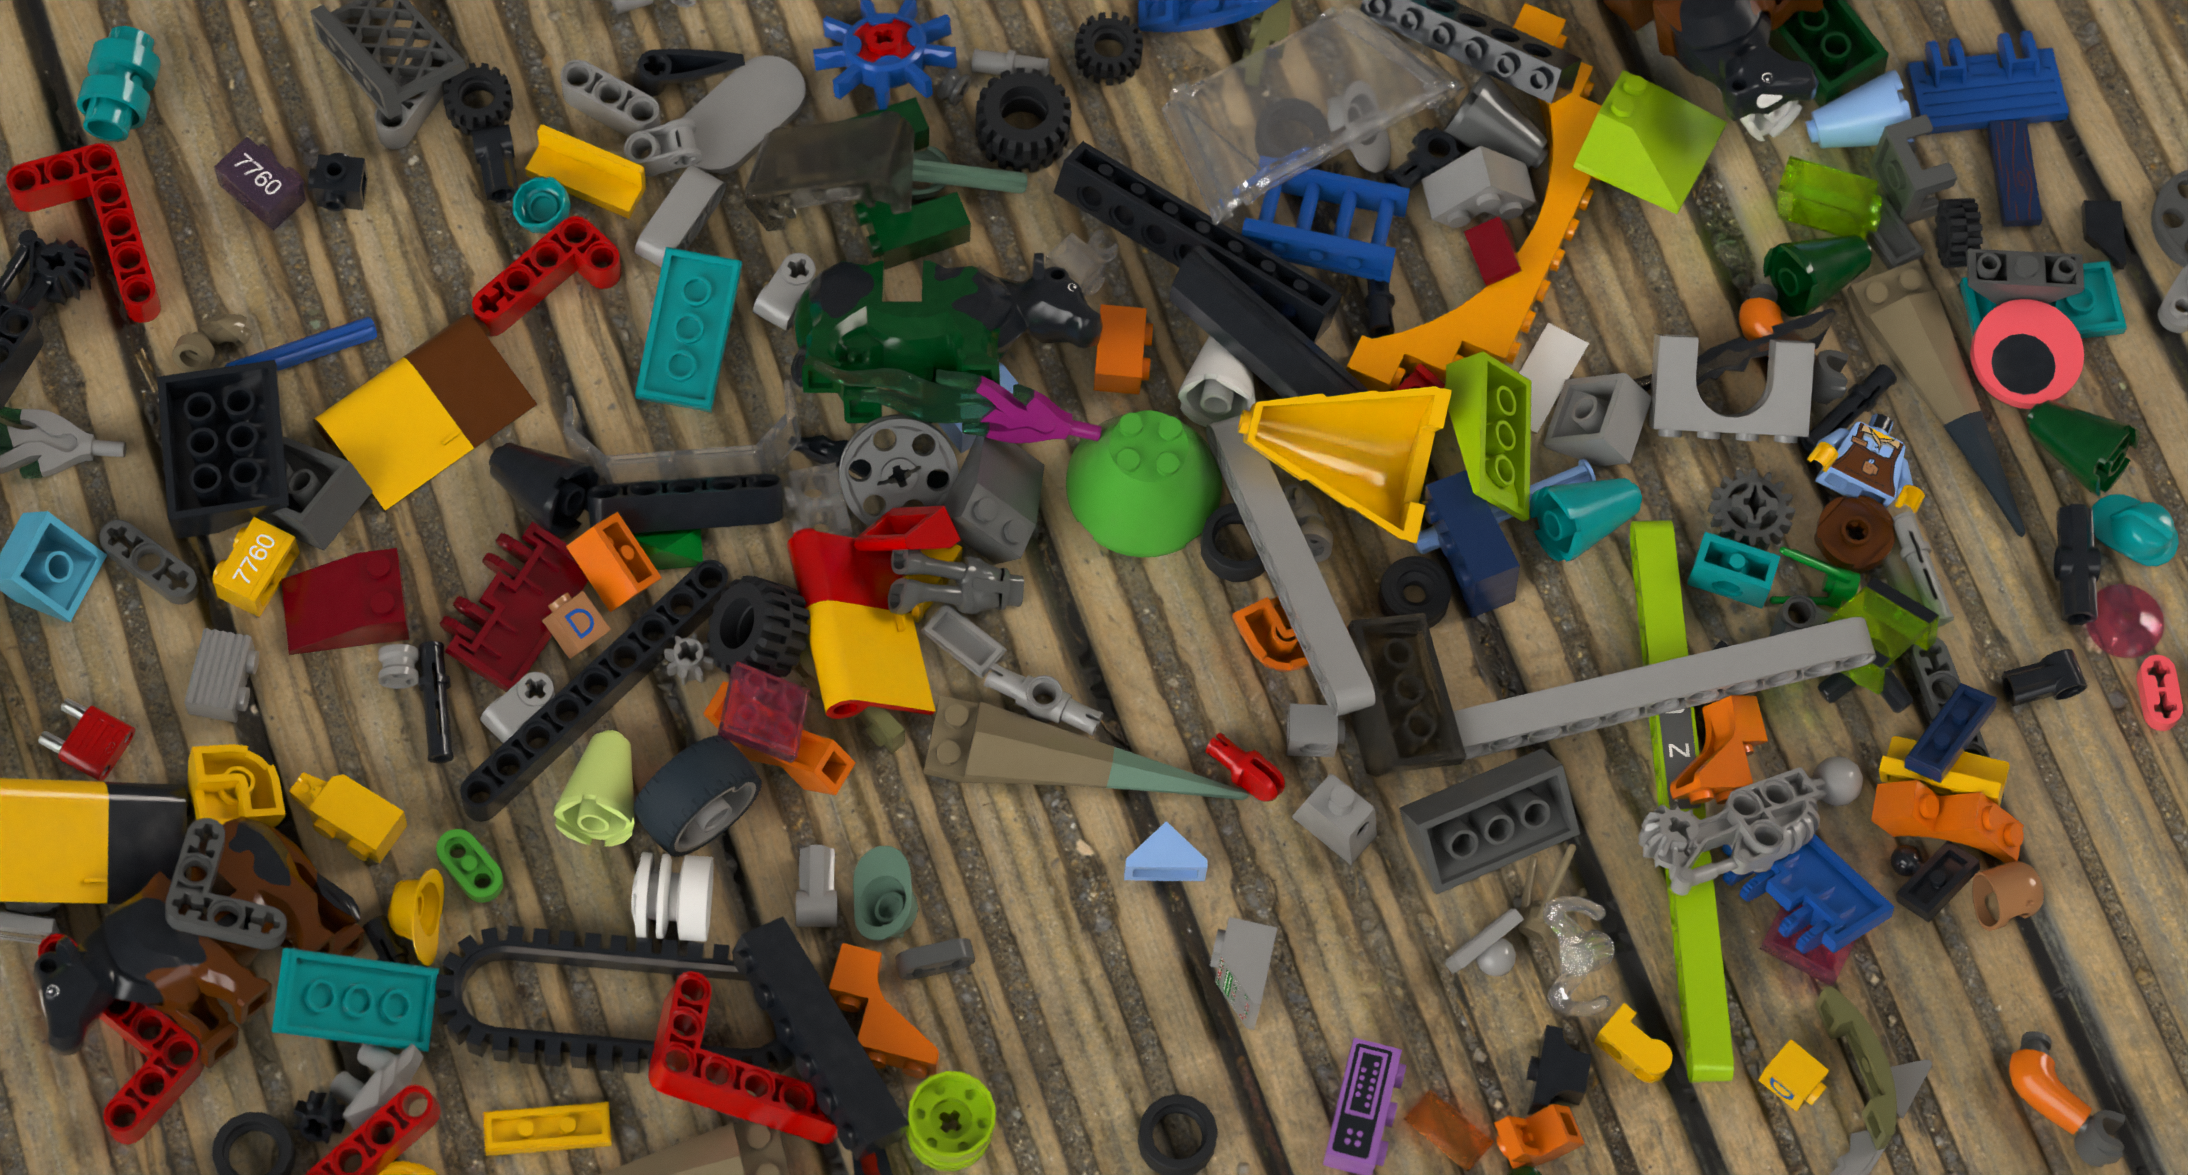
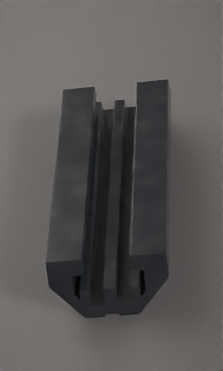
M1201 245L1196 246L1193 252L1184 257L1172 283L1169 301L1281 397L1291 398L1322 393L1326 397L1369 390Z

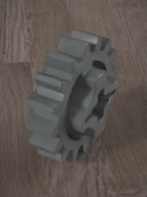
M1752 468L1748 477H1745L1740 469L1736 470L1733 480L1727 476L1723 477L1720 487H1715L1711 496L1713 501H1711L1708 508L1709 513L1715 514L1710 523L1711 527L1721 526L1720 537L1727 538L1729 536L1733 541L1744 543L1751 547L1758 544L1761 550L1764 551L1768 550L1770 540L1774 544L1779 545L1784 536L1783 533L1788 534L1793 524L1790 520L1793 519L1795 514V508L1789 507L1793 499L1792 494L1782 495L1781 493L1785 483L1783 481L1775 485L1771 483L1772 473L1770 472L1764 478L1758 477L1756 468ZM1743 490H1744V492H1743L1742 494H1740V495L1735 494V493H1737V492H1739V491H1743ZM1763 526L1769 527L1767 529L1760 530V528Z

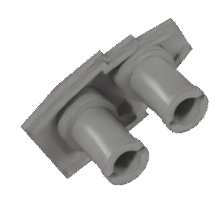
M363 1044L359 1049L357 1059L361 1064L375 1071L368 1082L364 1085L347 1071L339 1073L334 1078L330 1086V1092L349 1104L343 1116L354 1130L360 1127L397 1093L410 1085L412 1077L423 1059V1055L414 1044H411L402 1053L396 1055L382 1046Z

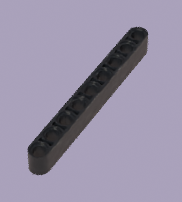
M705 560L696 565L463 781L460 789L464 811L467 816L479 822L488 821L496 816L664 660L665 649L674 650L676 645L675 636H679L681 639L687 638L713 614V607L715 602L720 600L722 591L725 588H729L728 572L725 566L716 560ZM710 579L720 582L717 587L711 589L702 586L703 582ZM684 605L692 608L691 612L684 615L673 612L678 606ZM650 632H660L664 635L658 641H649L644 638ZM624 658H630L635 661L632 666L627 668L616 665L619 660ZM598 684L606 687V690L601 694L595 695L587 692L593 685ZM571 711L578 714L572 721L566 722L558 719L563 712ZM537 738L549 741L543 748L537 749L529 746L530 742ZM508 765H515L520 768L517 773L510 776L499 773L503 767ZM479 792H485L490 795L488 800L482 803H475L470 800L474 794Z

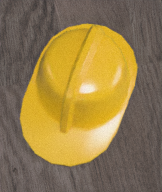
M434 868L425 871L421 878L397 882L388 908V920L391 928L398 936L413 941L417 958L424 966H430L437 955L439 924L444 904L443 878L439 870Z

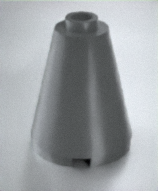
M1486 73L1480 76L1461 102L1454 116L1452 115L1443 129L1460 145L1473 150L1483 146L1526 163L1527 170L1530 166L1537 169L1550 151L1544 147L1548 141L1547 138L1492 77Z

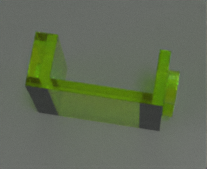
M1875 577L1825 622L1830 623L1852 617L1865 618L1876 658L1865 666L1842 671L1841 673L1851 678L1856 684L1864 686L1879 695L1883 691L1885 669L1913 643L1927 651L1936 642L1939 615Z

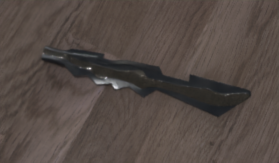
M1830 308L1772 326L1774 334L1747 341L1741 336L1709 348L1697 357V386L1708 378L1716 381L1725 371L1744 372L1751 358L1769 356L1770 339L1809 341L1815 343V349H1818L1835 317V310ZM1652 374L1636 378L1634 381L1645 391L1651 390Z

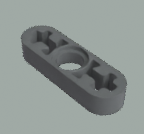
M112 520L102 527L99 540L104 553L171 603L183 605L195 599L199 592V583L191 567L127 521ZM125 534L128 545L133 548L131 554L128 548L119 542L113 546L111 537L115 535L120 538ZM146 554H156L161 560L155 569L146 571L138 566L140 558ZM168 569L170 575L177 581L181 582L186 578L188 587L186 589L178 587L174 590L172 581L165 576Z

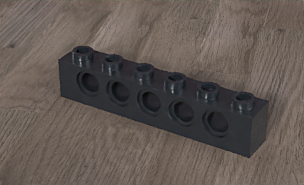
M1362 0L1358 14L1550 104L1572 93L1582 60L1575 55L1454 0Z

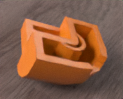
M1278 596L1271 600L1266 597L1233 613L1232 619L1248 648L1265 667L1284 673L1309 666Z

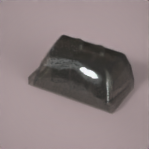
M1425 613L1352 620L1346 628L1370 677L1375 692V704L1373 706L1349 713L1366 773L1375 777H1382L1417 769L1461 765L1467 757Z

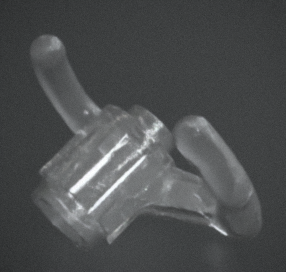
M1561 896L1548 901L1543 910L1545 923L1557 934L1560 947L1559 959L1561 962L1560 976L1549 989L1548 999L1553 1009L1566 1015L1577 1017L1593 1016L1611 1006V999L1607 995H1601L1590 1001L1583 1002L1573 1001L1570 995L1589 973L1600 970L1603 966L1611 963L1614 955V944L1607 934L1599 932L1597 929L1585 931L1565 912L1575 911L1583 913L1598 921L1605 917V909L1586 898Z

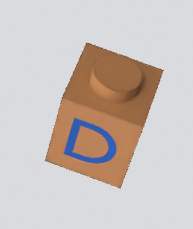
M584 591L571 598L568 592L548 606L552 613L542 620L569 659L611 630Z

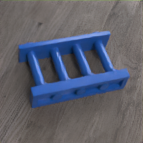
M1260 158L1256 187L1266 189L1258 220L1245 217L1242 228L1243 236L1289 263L1390 283L1396 248L1386 246L1393 215L1405 218L1410 188L1287 164L1283 161ZM1281 192L1303 197L1296 228L1273 223ZM1318 200L1341 204L1333 235L1311 231ZM1355 208L1378 212L1371 243L1348 238Z

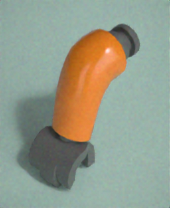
M1769 284L1754 285L1750 290V298L1741 304L1739 312V323L1747 341L1774 334L1772 326L1784 323L1781 317V308L1776 304L1778 298L1777 290ZM1793 331L1775 339L1806 341ZM1770 342L1755 348L1760 352L1769 350ZM1824 350L1819 352L1818 355L1814 354L1812 400L1827 405L1834 399L1843 397L1847 391L1846 384L1848 379L1840 372L1848 361V354L1836 350Z
M2037 1031L2024 1033L2021 1038L2022 1046L2010 1057L2009 1073L2013 1088L2025 1102L2048 1120L2072 1135L2078 1131L2074 1138V1146L2084 1162L2095 1167L2117 1163L2123 1157L2124 1145L2120 1139H2115L2111 1136L2124 1124L2125 1115L2110 1110H2102L2093 1116L2090 1115L2092 1108L2072 1093L2058 1079L2055 1072V1062L2049 1053L2052 1044L2051 1038Z

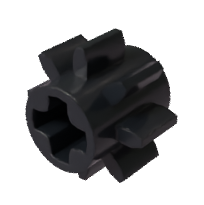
M311 1090L307 1102L298 1100L293 1113L297 1117L293 1129L300 1130L307 1142L324 1141L327 1144L330 1141L332 1132L336 1134L342 1133L345 1125V1120L342 1117L346 1106L345 1104H338L332 1092L315 1093Z

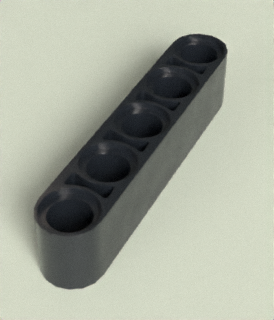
M769 473L596 485L587 491L590 528L616 512L620 514L632 533L771 524L780 521L784 516L782 480L779 476Z

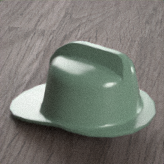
M877 846L869 850L859 860L854 871L853 893L856 928L862 936L870 940H884L889 937L902 938L904 932L914 923L918 913V902L912 892L911 871L908 860L900 850L892 846Z

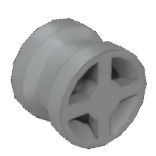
M390 644L378 650V659L382 663V669L378 673L380 685L394 689L409 688L417 685L419 673L415 669V663L419 660V652L416 647L408 644Z

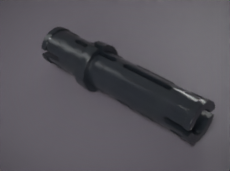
M1879 364L1860 384H1853L1848 389V395L1809 432V437L1801 438L1803 447L1811 454L1819 440L1839 428L1847 429L1864 411H1871L1876 406V400L1890 386L1897 382L1895 373L1885 364Z
M429 641L420 644L418 647L422 677L418 680V687L423 692L428 761L431 763H445L454 759L447 689L451 687L450 677L446 675L444 643ZM432 670L435 671L436 695L434 694ZM436 709L438 710L440 735L437 732Z

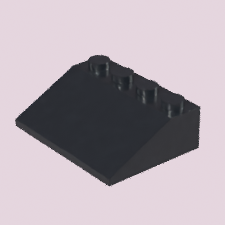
M275 360L157 377L168 520L178 539L220 533L251 521L253 517L259 518L290 506L277 363Z

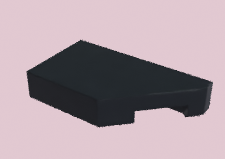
M2084 200L2081 205L2083 240L2094 249L2098 248L2113 261L2112 265L2115 268L2123 270L2126 265L2122 202Z

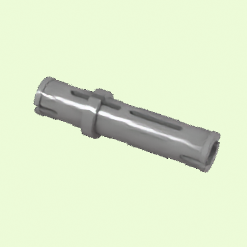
M1913 511L1900 513L1892 519L1894 522L1893 527L1902 548L1899 552L1903 562L1908 563L1923 605L1939 615L1930 623V627L1946 625L1954 620V615L1951 613L1940 580L1929 556V553L1932 551L1929 542L1923 540Z

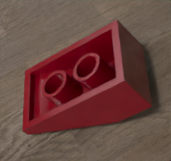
M397 548L355 553L281 579L289 655L410 639L402 567Z

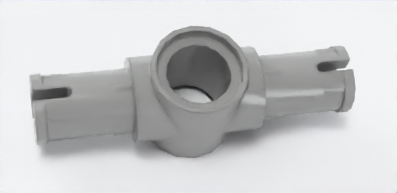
M997 663L993 664L991 667L992 673L989 672L986 677L985 687H990L1016 699L1015 704L1025 708L1026 713L1031 719L1043 723L1053 721L1058 724L1063 721L1094 736L1097 730L1096 726L1099 727L1102 720L1103 712L1096 711L1072 699V695L1063 691L1060 683L1051 676L1042 675L1035 678L1028 675L1024 677L999 666ZM1045 694L1049 695L1053 702L1040 704L1034 698Z

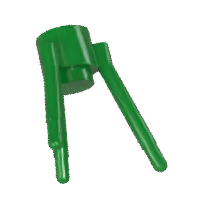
M1780 547L1779 552L1826 573L1822 584V591L1827 592L1828 597L1807 596L1813 600L1815 605L1840 609L1842 601L1847 603L1854 601L1860 583V573L1835 567L1796 549L1791 550L1786 547ZM1772 596L1769 601L1772 604H1784L1791 596Z

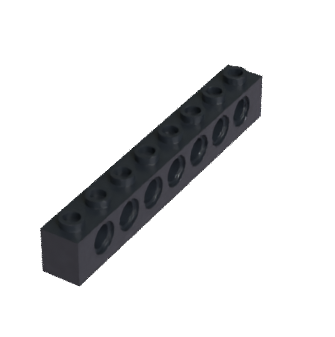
M1084 141L1064 160L1053 192L1054 194L1179 268L1184 257L1193 252L1196 246L1201 245L1314 343L1330 327L1343 295Z

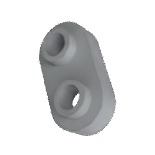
M2188 265L2180 271L2158 309V319L2162 326L2175 333L2188 331ZM2175 306L2184 308L2186 312L2178 311Z

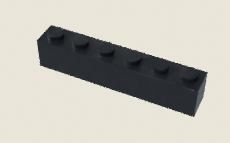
M782 916L742 934L732 951L735 967L741 975L747 977L754 989V997L761 1009L768 1012L775 1024L774 1028L778 1039L789 1047L795 1057L799 1074L810 1082L816 1092L820 1109L831 1117L838 1129V1137L844 1148L850 1150L856 1161L899 1141L909 1126L908 1121L785 918Z

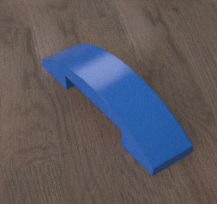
M1138 0V26L1140 31L1185 32L1209 29L1252 17L1270 8L1279 0Z

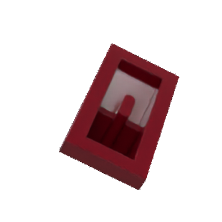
M1499 216L1464 231L1486 287L1522 271L1511 230Z

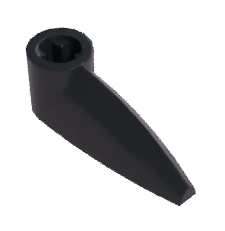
M698 49L649 50L644 52L638 60L633 75V84L638 90L654 97L661 94L667 84L696 81L745 65L744 55Z

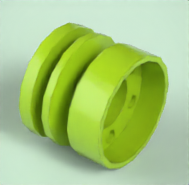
M944 1071L927 1078L916 1088L909 1102L907 1115L909 1126L906 1129V1137L911 1151L923 1164L937 1171L955 1172L971 1167L984 1155L992 1139L996 1107L991 1093L979 1079L965 1072ZM952 1119L957 1121V1131L954 1129H950L947 1133L942 1131L943 1121L949 1123Z

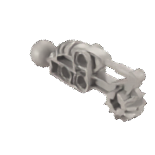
M1835 756L1828 757L1822 761L1814 770L1812 778H1809L1802 767L1738 788L1730 793L1720 813L1702 820L1693 815V809L1684 812L1680 810L1677 803L1670 809L1660 804L1654 812H1649L1648 816L1644 818L1641 825L1642 829L1638 836V844L1644 847V858L1655 859V868L1662 866L1669 869L1671 890L1681 896L1687 895L1691 887L1715 879L1718 875L1729 871L1738 875L1752 871L1766 872L1771 869L1776 860L1797 852L1801 846L1807 844L1813 838L1820 824V817L1817 813V801L1822 800L1832 806L1850 804L1862 791L1863 775L1858 765L1850 759ZM1722 845H1729L1732 849L1729 859L1691 869L1702 852Z

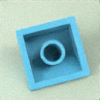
M48 511L22 513L0 553V591L15 602L64 622H71L107 554Z

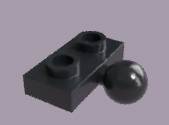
M1948 840L1926 863L1923 862L1922 854L1915 846L1905 844L1897 847L1891 855L1893 870L1901 876H1912L1897 891V902L1929 923L1973 878L1975 873L1980 870V860Z

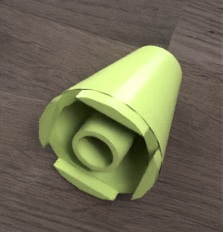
M614 730L597 733L591 738L554 808L557 829L568 838L582 844L591 845L592 839L605 840L604 846H615L625 843L632 836L635 826L631 744L621 733Z

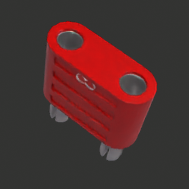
M66 698L64 703L61 704V710L77 718L79 722L66 741L47 731H43L41 733L42 736H39L38 742L58 753V759L98 781H104L133 739L135 728L93 705L86 708Z

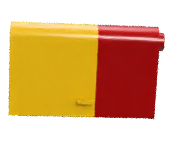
M804 528L796 531L793 537L787 541V549L797 591L800 592L799 596L804 597L806 601L804 608L809 610L810 618L807 620V625L810 626L808 640L826 715L833 719L849 718L862 712L868 706L925 715L935 713L936 710L912 613L910 611L904 615H897L891 613L888 607V594L892 583L897 579L903 578V575L896 574L892 570L891 556L893 550L861 552L856 550L854 546L856 538L819 532L813 528Z

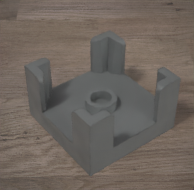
M1927 114L1886 126L1870 162L1886 198L1906 225L1936 216V209L1939 206L1937 198L1924 199L1925 196L1951 188L1957 180L1955 171L1950 163L1922 170L1915 154L1917 148L1914 143L1909 144L1907 140L1932 132L1933 126Z

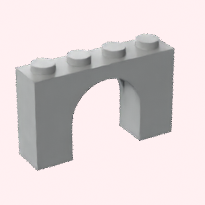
M1654 333L1650 393L1652 399L1649 408L1648 426L1653 429H1659L1658 436L1682 437V431H1697V438L1720 439V433L1722 432L1736 433L1735 440L1759 441V434L1774 435V442L1797 443L1798 436L1809 437L1815 343L1770 339L1767 383L1762 396L1752 407L1743 412L1720 414L1706 406L1698 393L1696 371L1699 338L1693 335Z

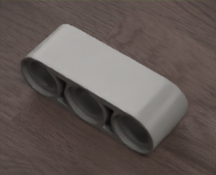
M430 44L423 46V48H428ZM413 58L409 65L421 66L423 59ZM433 59L430 67H442L450 63V61ZM400 76L397 83L402 87L414 81L416 77ZM448 79L419 93L421 96L418 98H409L401 102L402 113L391 119H388L377 107L374 119L380 143L389 149L405 147L442 98L444 84L448 83ZM391 123H400L397 127H386Z
M581 59L572 60L563 66L561 70L562 93L565 102L627 137L638 131L661 126L659 105L653 97ZM577 81L585 82V84L581 86L571 85L572 83ZM608 99L618 100L617 102L610 104L604 102ZM646 116L650 118L646 121L636 120L638 117Z
M690 165L640 234L635 246V254L662 267L666 247L687 251L719 205L726 190V183Z

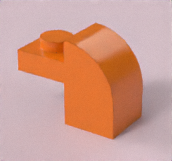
M1552 1104L1527 1118L1507 1116L1494 1123L1498 1131V1146L1504 1156L1508 1158L1512 1169L1519 1168L1520 1166L1535 1167L1555 1160L1585 1145L1568 1106Z

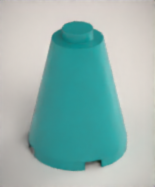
M1627 478L1545 486L1542 489L1536 490L1530 500L1531 519L1537 517L1540 529L1534 531L1536 538L1543 550L1553 560L1558 562L1574 560L1638 514L1642 503V494L1639 487Z

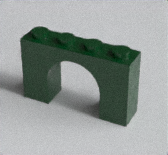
M914 97L889 105L887 109H877L831 124L830 140L826 141V148L832 163L838 162L842 146H847L850 152L894 157L899 151L908 154L927 148L929 146V126L917 98ZM846 173L845 177H840L845 194L852 193L856 204H853V212L858 225H865L869 233L866 241L870 254L873 258L879 257L880 261H884V270L970 242L971 223L957 192L917 205H898L887 201L876 192L871 184L872 176Z

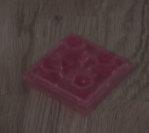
M736 662L731 668L717 735L792 763L798 755L810 689Z

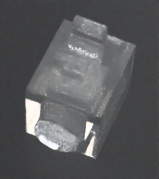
M1102 230L1096 231L1087 244L1072 232L1046 255L1045 269L1054 266L1064 268L1068 272L1070 279L1079 283L1084 296L1087 294L1092 296L1104 284L1105 264L1117 256L1119 245L1115 242L1108 249L1100 248L1098 244L1104 240V232Z

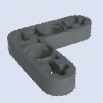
M212 818L196 820L187 831L166 898L165 918L167 923L173 929L259 949L270 950L277 948L286 937L287 923L285 915L279 909L211 893L224 851L225 830L218 821ZM205 834H210L212 839L207 844L206 855L199 853L200 839ZM200 867L206 871L207 876L202 881L191 882L184 877L183 873L188 868ZM183 904L191 906V910H188L186 915L178 914V909H181ZM204 907L208 908L207 921L201 920ZM229 911L234 913L238 920L232 926L223 927L215 922L214 917L219 912ZM245 917H251L248 930H243ZM266 922L273 924L269 934L261 932V928L265 926Z

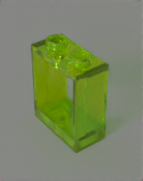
M1789 156L1777 189L1779 219L1837 236L1855 234L1865 241L1870 231L1877 232L1882 217L1880 208L1883 201V196L1878 195L1877 180Z

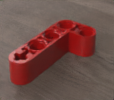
M580 216L568 217L476 293L472 300L474 317L486 324L490 331L489 336H498L510 328L576 271L596 288H611L618 283L621 277L619 251L587 219ZM575 237L584 239L580 243L569 242L570 239ZM546 261H553L556 263L551 267L541 266V264ZM599 262H609L611 264L605 268L595 266ZM517 285L527 286L523 291L512 290Z

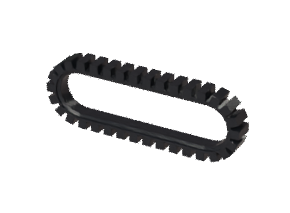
M508 926L507 940L499 941L497 929L492 927L481 930L483 944L480 946L471 935L458 942L461 957L449 951L442 962L444 975H437L436 993L439 1012L443 1024L447 1025L449 1035L458 1045L466 1041L468 1052L482 1058L489 1044L492 1045L494 1061L510 1062L512 1048H518L520 1063L536 1065L537 1051L544 1050L546 1066L562 1067L563 1052L570 1053L572 1068L587 1069L589 1054L596 1055L598 1070L613 1071L615 1057H622L623 1072L639 1074L641 1059H647L648 1069L650 1067L655 1041L505 1028L484 1024L473 1017L464 1004L463 993L468 979L478 968L492 961L503 960L682 975L685 972L693 971L704 975L706 978L748 981L745 975H741L738 972L734 961L730 960V945L714 944L712 959L705 958L704 943L688 942L687 956H679V943L676 940L663 939L661 954L654 953L653 938L637 937L636 950L633 952L628 951L627 936L611 935L610 949H603L601 934L586 933L584 947H577L575 931L560 930L558 945L552 944L550 929L534 928L533 941L526 942L524 927ZM778 1037L757 1048L742 1049L701 1045L700 1049L769 1070L768 1063L771 1062L780 1074L793 1065L792 1053L789 1047L784 1045Z

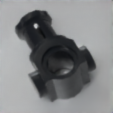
M1436 126L1431 130L1428 127L1424 128L1413 138L1412 144L1415 148L1407 153V161L1395 170L1388 169L1383 174L1386 183L1410 188L1411 191L1422 183V179L1460 157V152L1456 149L1454 138L1447 132L1440 131ZM1440 151L1445 154V157L1437 158L1429 152Z

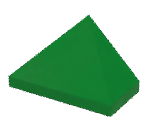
M700 529L632 533L657 570L695 567L703 561Z

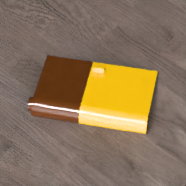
M467 313L313 418V423L324 441L334 451L339 450L345 460L352 463L371 488V495L384 512L537 405L487 337L490 335V331L486 324L476 317L472 318Z

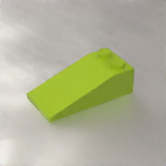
M1482 351L1446 365L1445 389L1452 390L1448 410L1473 493L1524 522L1529 520L1532 381Z

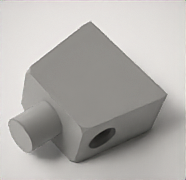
M1333 774L1328 775L1292 816L1294 820L1350 865L1377 836L1374 807Z

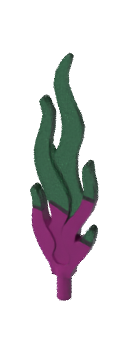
M818 360L814 361L813 364L814 369L820 374L842 385L889 388L916 398H910L881 388L860 391V401L879 403L918 420L933 423H962V433L983 436L1006 443H1032L1051 439L1066 440L1068 435L1099 441L1101 436V426L1072 420L1071 413L1059 408L1045 395L1023 385H1013L1012 394L988 378L967 372L938 369L936 370L937 383H933L894 368L846 371L834 368Z

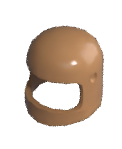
M2024 862L2006 863L1975 873L1973 877L1972 895L1977 920L1982 928L1988 931L2005 927L2008 921L2019 915L2023 918H2028L2035 915L2044 902L2042 881L2034 868ZM1995 892L1999 904L2000 913L1998 921L1991 916L1985 904L1986 896Z

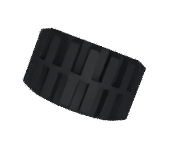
M1017 68L1016 73L1013 74L1009 70L1001 72V79L993 77L988 81V88H982L979 93V100H977L975 134L978 137L980 150H986V158L990 162L998 160V167L1004 170L1011 166L1014 167V172H1022V168H1029V172L1032 173L1037 172L1038 166L1041 164L1045 168L1051 166L1053 157L1059 159L1062 156L1063 149L1067 147L1069 142L1072 113L1070 111L1069 96L1065 97L1066 90L1062 84L1055 86V78L1048 74L1044 78L1041 76V70L1033 69L1032 73H1026L1025 68ZM1016 112H1028L1036 115L1043 122L1031 129H1019L1005 122L1004 118Z
M746 575L742 576L741 580L735 579L732 581L730 588H725L721 593L720 600L715 602L712 617L709 618L708 623L710 626L707 633V642H710L708 651L710 656L714 657L713 663L716 667L721 668L723 672L769 684V682L776 683L780 681L782 676L786 677L790 674L792 666L798 664L800 654L805 650L807 644L805 642L806 636L809 634L810 626L807 625V620L810 618L809 610L804 608L806 601L804 597L799 596L800 592L789 586L756 576Z

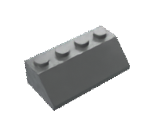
M1543 748L1399 808L1408 843L1436 895L1580 835L1563 765Z

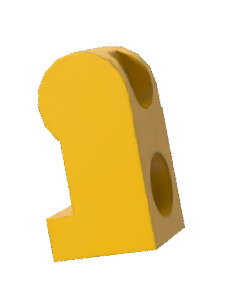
M1623 1003L1599 1031L1593 1043L1639 1080L1646 1083L1658 1082L1664 1077L1672 1063L1673 1055L1671 1049L1665 1042L1651 1039L1635 1026L1632 1021L1637 1013L1626 1003Z

